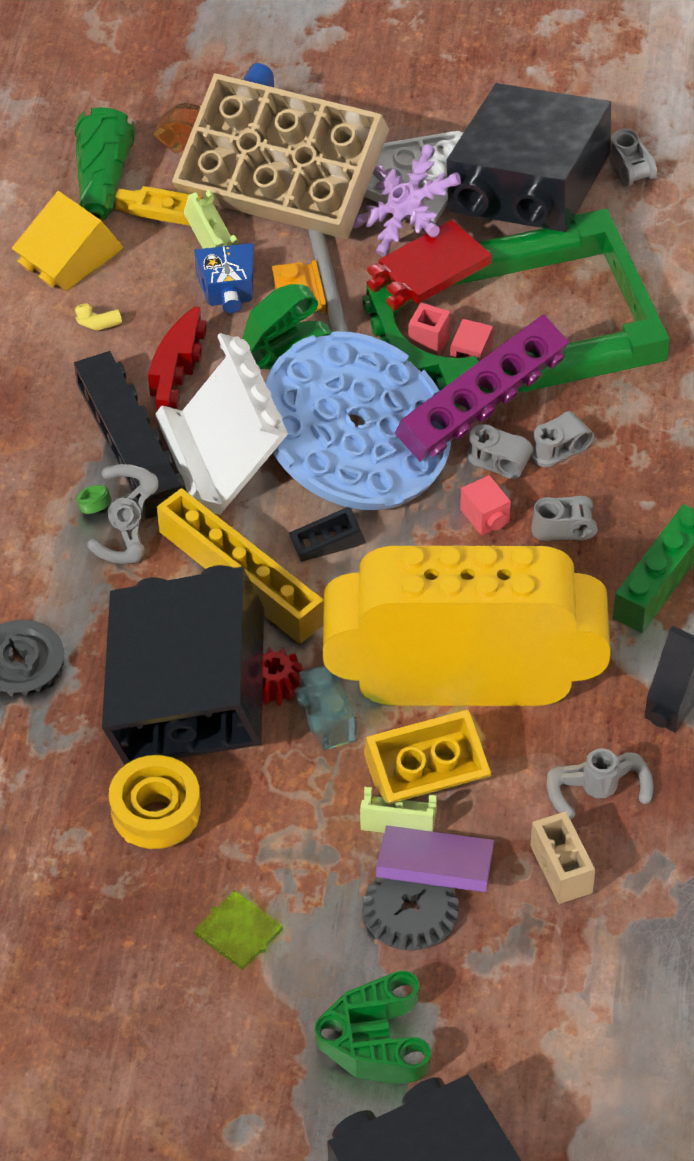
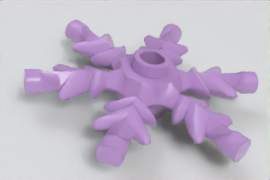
M424 145L419 161L416 159L412 161L413 173H408L410 178L408 183H401V176L396 178L395 168L391 169L389 173L382 165H377L374 169V176L380 180L375 188L385 189L382 194L389 195V201L386 204L378 201L379 207L367 205V212L357 214L353 227L358 228L366 222V227L368 228L378 219L382 222L389 213L393 214V217L384 223L383 226L386 228L377 237L378 240H383L376 249V253L380 256L388 255L392 240L395 242L399 241L398 228L404 229L401 222L404 218L410 220L411 226L415 223L416 233H420L422 228H424L430 237H435L440 232L439 227L431 220L436 217L437 213L426 212L430 207L425 206L423 199L427 197L433 200V194L444 196L446 195L445 188L461 184V180L457 172L451 174L446 179L445 173H442L433 182L432 179H429L423 188H419L418 184L428 177L425 173L434 165V161H429V159L433 156L435 148L430 145Z

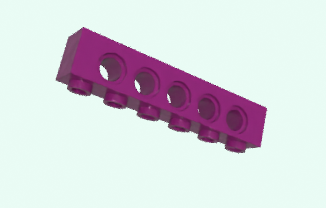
M544 314L401 419L395 435L419 462H422L428 456L432 458L437 457L447 448L448 445L446 443L453 437L456 440L461 439L472 428L470 425L477 419L480 422L485 421L495 411L494 407L501 401L504 405L510 402L519 393L518 388L524 384L527 387L531 386L542 376V370L546 367L553 369L559 365L565 358L563 352L568 346L569 341ZM526 352L533 353L537 358L530 357ZM503 369L511 371L514 376L506 374ZM479 387L487 388L490 393L481 391ZM455 404L464 406L467 411L459 410ZM431 422L439 423L443 429L435 428Z

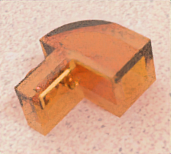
M192 103L175 105L163 115L153 135L171 151L176 153L187 144L201 106Z

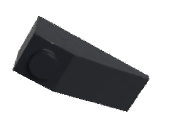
M672 626L647 696L644 718L650 720L657 727L666 728L676 733L694 707V635Z

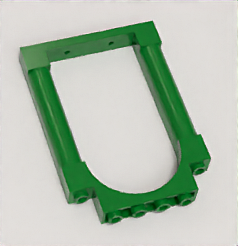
M607 208L575 215L566 232L542 228L480 241L478 243L492 254L491 264L452 285L604 254L635 322L623 324L621 332L570 342L563 352L565 358L559 365L553 369L546 367L541 371L542 376L529 387L524 384L517 390L519 393L667 361L670 339ZM393 281L387 283L375 293L367 286L366 282V295L362 296V305L365 314L371 315L370 323L374 337L379 336L380 340L406 353L409 356L407 360L420 372L425 370L439 391L478 363L476 356L466 358L442 357L425 352L414 346L401 334L395 323L400 311L411 300L405 302L403 306L394 311L386 304V299L393 296L387 291V285L393 283ZM526 352L530 357L537 358L533 353ZM503 369L506 374L514 376L511 371ZM479 387L481 391L490 393L487 388Z

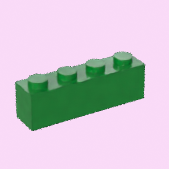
M685 504L680 507L617 590L614 600L613 619L643 633L694 565L693 508Z

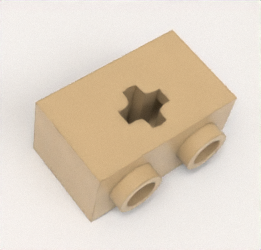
M561 812L533 821L530 846L558 904L592 894L595 868L567 812Z

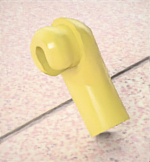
M88 303L80 304L75 308L77 315L75 319L78 324L92 330L100 331L122 324L118 309L96 314L92 312V307Z

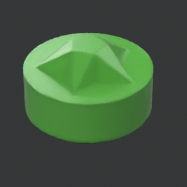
M93 485L83 489L78 494L76 501L82 513L92 514L109 506L112 499L106 486Z

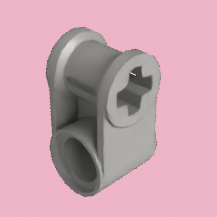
M630 129L615 131L612 136L609 160L619 174L622 183L628 187L633 185L634 181L644 178L649 180L656 178L657 167L655 160L639 139L638 134Z
M565 412L559 417L536 427L534 431L536 445L533 447L531 459L541 467L555 466L557 463L575 454L584 452L592 444L594 433L573 412Z
M486 424L477 425L470 431L469 439L472 445L468 448L467 458L472 465L498 473L508 479L520 477L533 452V446L527 439Z
M587 496L545 497L539 499L535 503L531 525L533 536L538 540L546 542L553 540L582 541L592 538L598 531L597 523L592 519L593 501Z

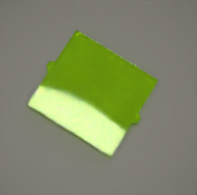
M234 890L218 907L211 908V914L194 929V934L241 970H244L260 952L265 953L267 951V945L283 930V925Z

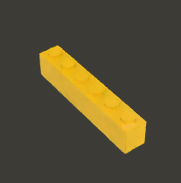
M179 489L157 506L159 532L205 569L218 565L232 568L244 567L264 607V616L297 643H303L323 627L324 599L185 490Z

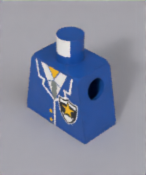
M253 243L194 249L196 275L209 305H222L225 312L235 313L241 309V303L250 302L253 299L255 270Z

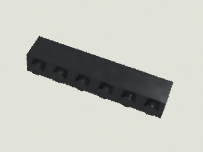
M111 351L74 362L77 386L117 464H132L145 468L156 475L158 489L145 500L143 514L146 519L157 516V506L182 488L186 491L185 483L180 473H174V465L169 451L162 450V442L158 430L155 427H150V419L145 406H139L137 403L138 396L132 383L127 384L123 364L121 361H115ZM125 477L133 492L140 485L139 480ZM139 493L135 498L139 500L141 494Z

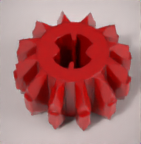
M269 646L267 653L263 654L262 701L265 706L271 700L276 701L279 706L284 698L293 701L295 693L301 692L303 687L304 668L301 663H298L296 653L287 655L284 647L278 652H273Z

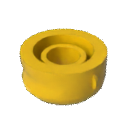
M148 755L137 758L127 763L116 773L109 787V804L114 827L126 842L145 849L172 847L186 839L198 824L201 813V799L197 777L187 765L175 758L163 755ZM153 802L169 804L165 809L157 812L143 809L145 805Z

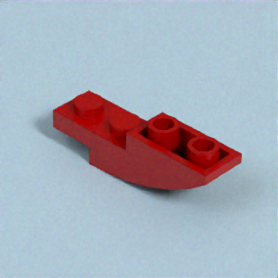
M194 306L170 328L159 344L151 361L148 372L150 396H156L157 411L161 406L178 409L180 391L177 390L178 385H183L185 375H193L195 362H201L202 344L199 341L206 337L207 322L206 320H201L200 307Z

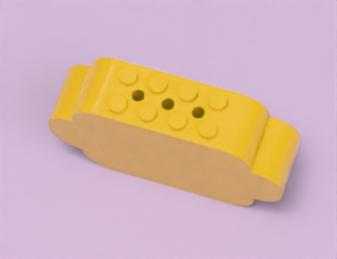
M385 546L377 548L363 557L359 565V573L344 574L328 583L324 591L323 662L325 667L332 674L340 678L359 681V688L362 694L371 701L383 705L543 706L564 698L571 689L572 681L587 680L602 673L607 668L610 660L606 587L595 577L574 573L572 559L563 551L552 547Z

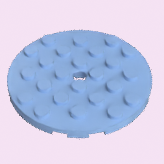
M336 331L328 336L315 338L312 335L293 344L287 352L277 359L265 380L266 387L271 392L272 400L277 411L282 416V422L288 433L273 451V454L286 472L299 484L329 502L361 510H382L401 506L417 498L431 486L442 471L449 456L451 440L446 443L448 446L440 455L435 458L428 456L422 462H419L395 435L401 419L438 393V387L425 370L420 372L407 360L409 356L406 353L372 336ZM349 415L359 416L363 421V425L355 427V423L351 421ZM431 422L435 428L443 429L439 423Z

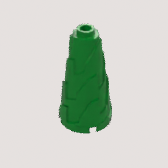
M98 107L91 108V114L88 116H84L85 111L78 116L75 124L80 188L79 205L103 221L113 211L115 195L119 180L122 178L125 161L130 154L131 146L134 145L135 125L133 120L130 125L127 122L128 115L119 110Z

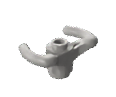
M117 464L105 467L102 470V476L105 479L132 477L140 482V485L131 494L117 497L108 509V519L113 527L121 530L127 549L123 552L115 551L105 547L96 539L89 540L87 548L99 558L111 563H138L145 554V548L139 535L145 500L157 491L158 479L155 474L145 468L132 464ZM140 493L141 496L139 497V500H138V499L135 498V497ZM132 528H133V531H132V537H133V539H131V536H130V533H129V530H131Z
M600 748L589 753L586 762L582 764L557 766L549 770L546 787L549 799L559 813L566 811L569 818L572 819L576 814L575 809L562 795L560 790L562 784L583 786L587 794L595 798H607L613 795L618 788L619 778L629 771H635L640 780L639 801L642 804H648L652 800L654 790L653 776L647 763L639 754L627 752L616 757L612 751Z

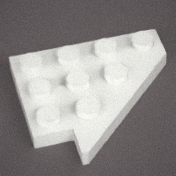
M453 131L384 143L376 166L382 165L388 173L391 169L395 168L396 178L401 176V183H408L410 180L408 173H413L412 161L414 159L419 161L424 145H430L435 148L433 156L429 159V161H434V165L425 173L428 177L418 184L419 188H423L429 179H432L433 182L442 173H445V179L447 178L446 159L461 138L463 132ZM373 174L364 197L377 203L381 201L386 204L389 201V195L382 194L385 189L375 188L380 180ZM445 188L446 195L444 196L433 194V200L427 197L423 199L425 206L430 207L426 212L437 213L436 217L431 219L434 223H436L448 205L447 188Z

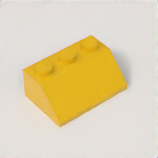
M469 709L366 737L364 756L373 783L387 804L491 776V771Z

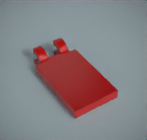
M450 220L439 226L440 232L437 236L430 237L426 233L380 258L378 263L367 267V272L373 277L367 281V286L375 293L387 283L393 281V283L387 285V291L393 296L386 299V304L395 311L411 299L419 304L490 265L492 254L453 220Z

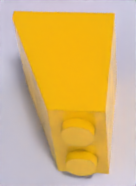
M59 191L56 192L12 246V250L20 257L17 262L30 273L35 269L40 273L38 277L51 288L57 285L64 291L69 290L123 249L122 244L100 219Z

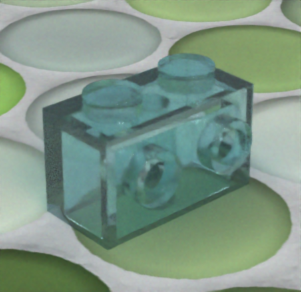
M325 665L299 672L300 687L295 688L296 697L300 707H305L308 714L307 721L312 735H317L323 751L356 742L357 716L340 678L332 674Z

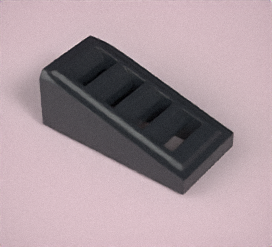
M349 507L289 532L301 562L351 549L366 543L355 515ZM349 527V530L343 532L342 529ZM336 531L337 535L331 537L329 532ZM322 534L324 541L318 542L316 536ZM309 538L312 546L306 548L303 539Z

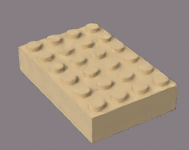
M214 73L172 183L178 192L186 194L197 193L198 196H202V199L206 196V191L211 190L214 195L213 204L216 206L348 240L387 138L389 128L382 114Z

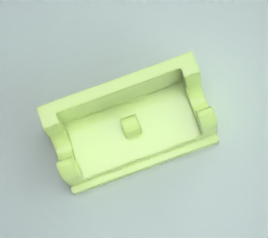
M207 190L206 196L199 200L197 193L188 195L183 213L202 248L238 245V239L235 235H230L213 204L214 195L212 191Z
M364 787V800L361 801L360 807L361 830L384 833L386 825L433 832L437 813V795H429V803L402 800L387 804L383 797L373 796L372 787Z

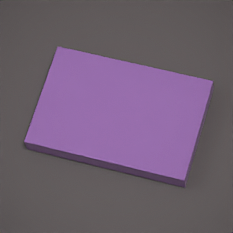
M386 825L376 867V877L486 892L494 840Z

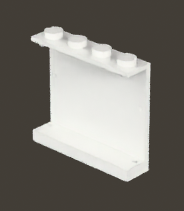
M222 333L217 337L226 357L183 411L161 406L155 413L177 469L184 480L187 492L211 512L221 515L288 435L282 422V416L277 411L271 397V392L266 387L260 373V368L251 354L249 344L237 336L232 337Z

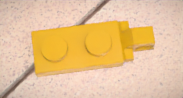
M142 186L141 190L135 191L118 188L115 195L116 210L133 216L190 226L183 213L188 195L190 194Z

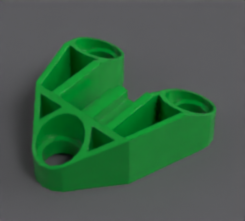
M290 284L277 288L250 311L242 339L249 344L251 354L260 369H271L277 359L300 340L312 335L315 338L328 336L333 332L330 326L322 321L301 322L311 316L318 307V300L309 287L301 284Z
M400 970L345 992L315 1023V1041L319 1049L358 1079L403 1084L416 1082L423 1078L428 1072L431 1063L429 1044L418 1037L390 1038L388 1022L391 1019L408 1013L416 1006L419 1000L418 978L411 972ZM404 985H409L413 989L412 993L406 997H399L393 993L396 988ZM323 1029H333L342 1035L338 1039L328 1040L322 1036L321 1032ZM417 1051L421 1052L425 1057L418 1064H409L403 1059L406 1055Z

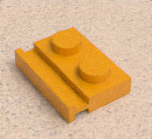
M312 260L311 264L307 265L297 262L271 266L275 289L290 284L305 285L309 287L318 300L316 311H321L322 314L327 313L316 260Z

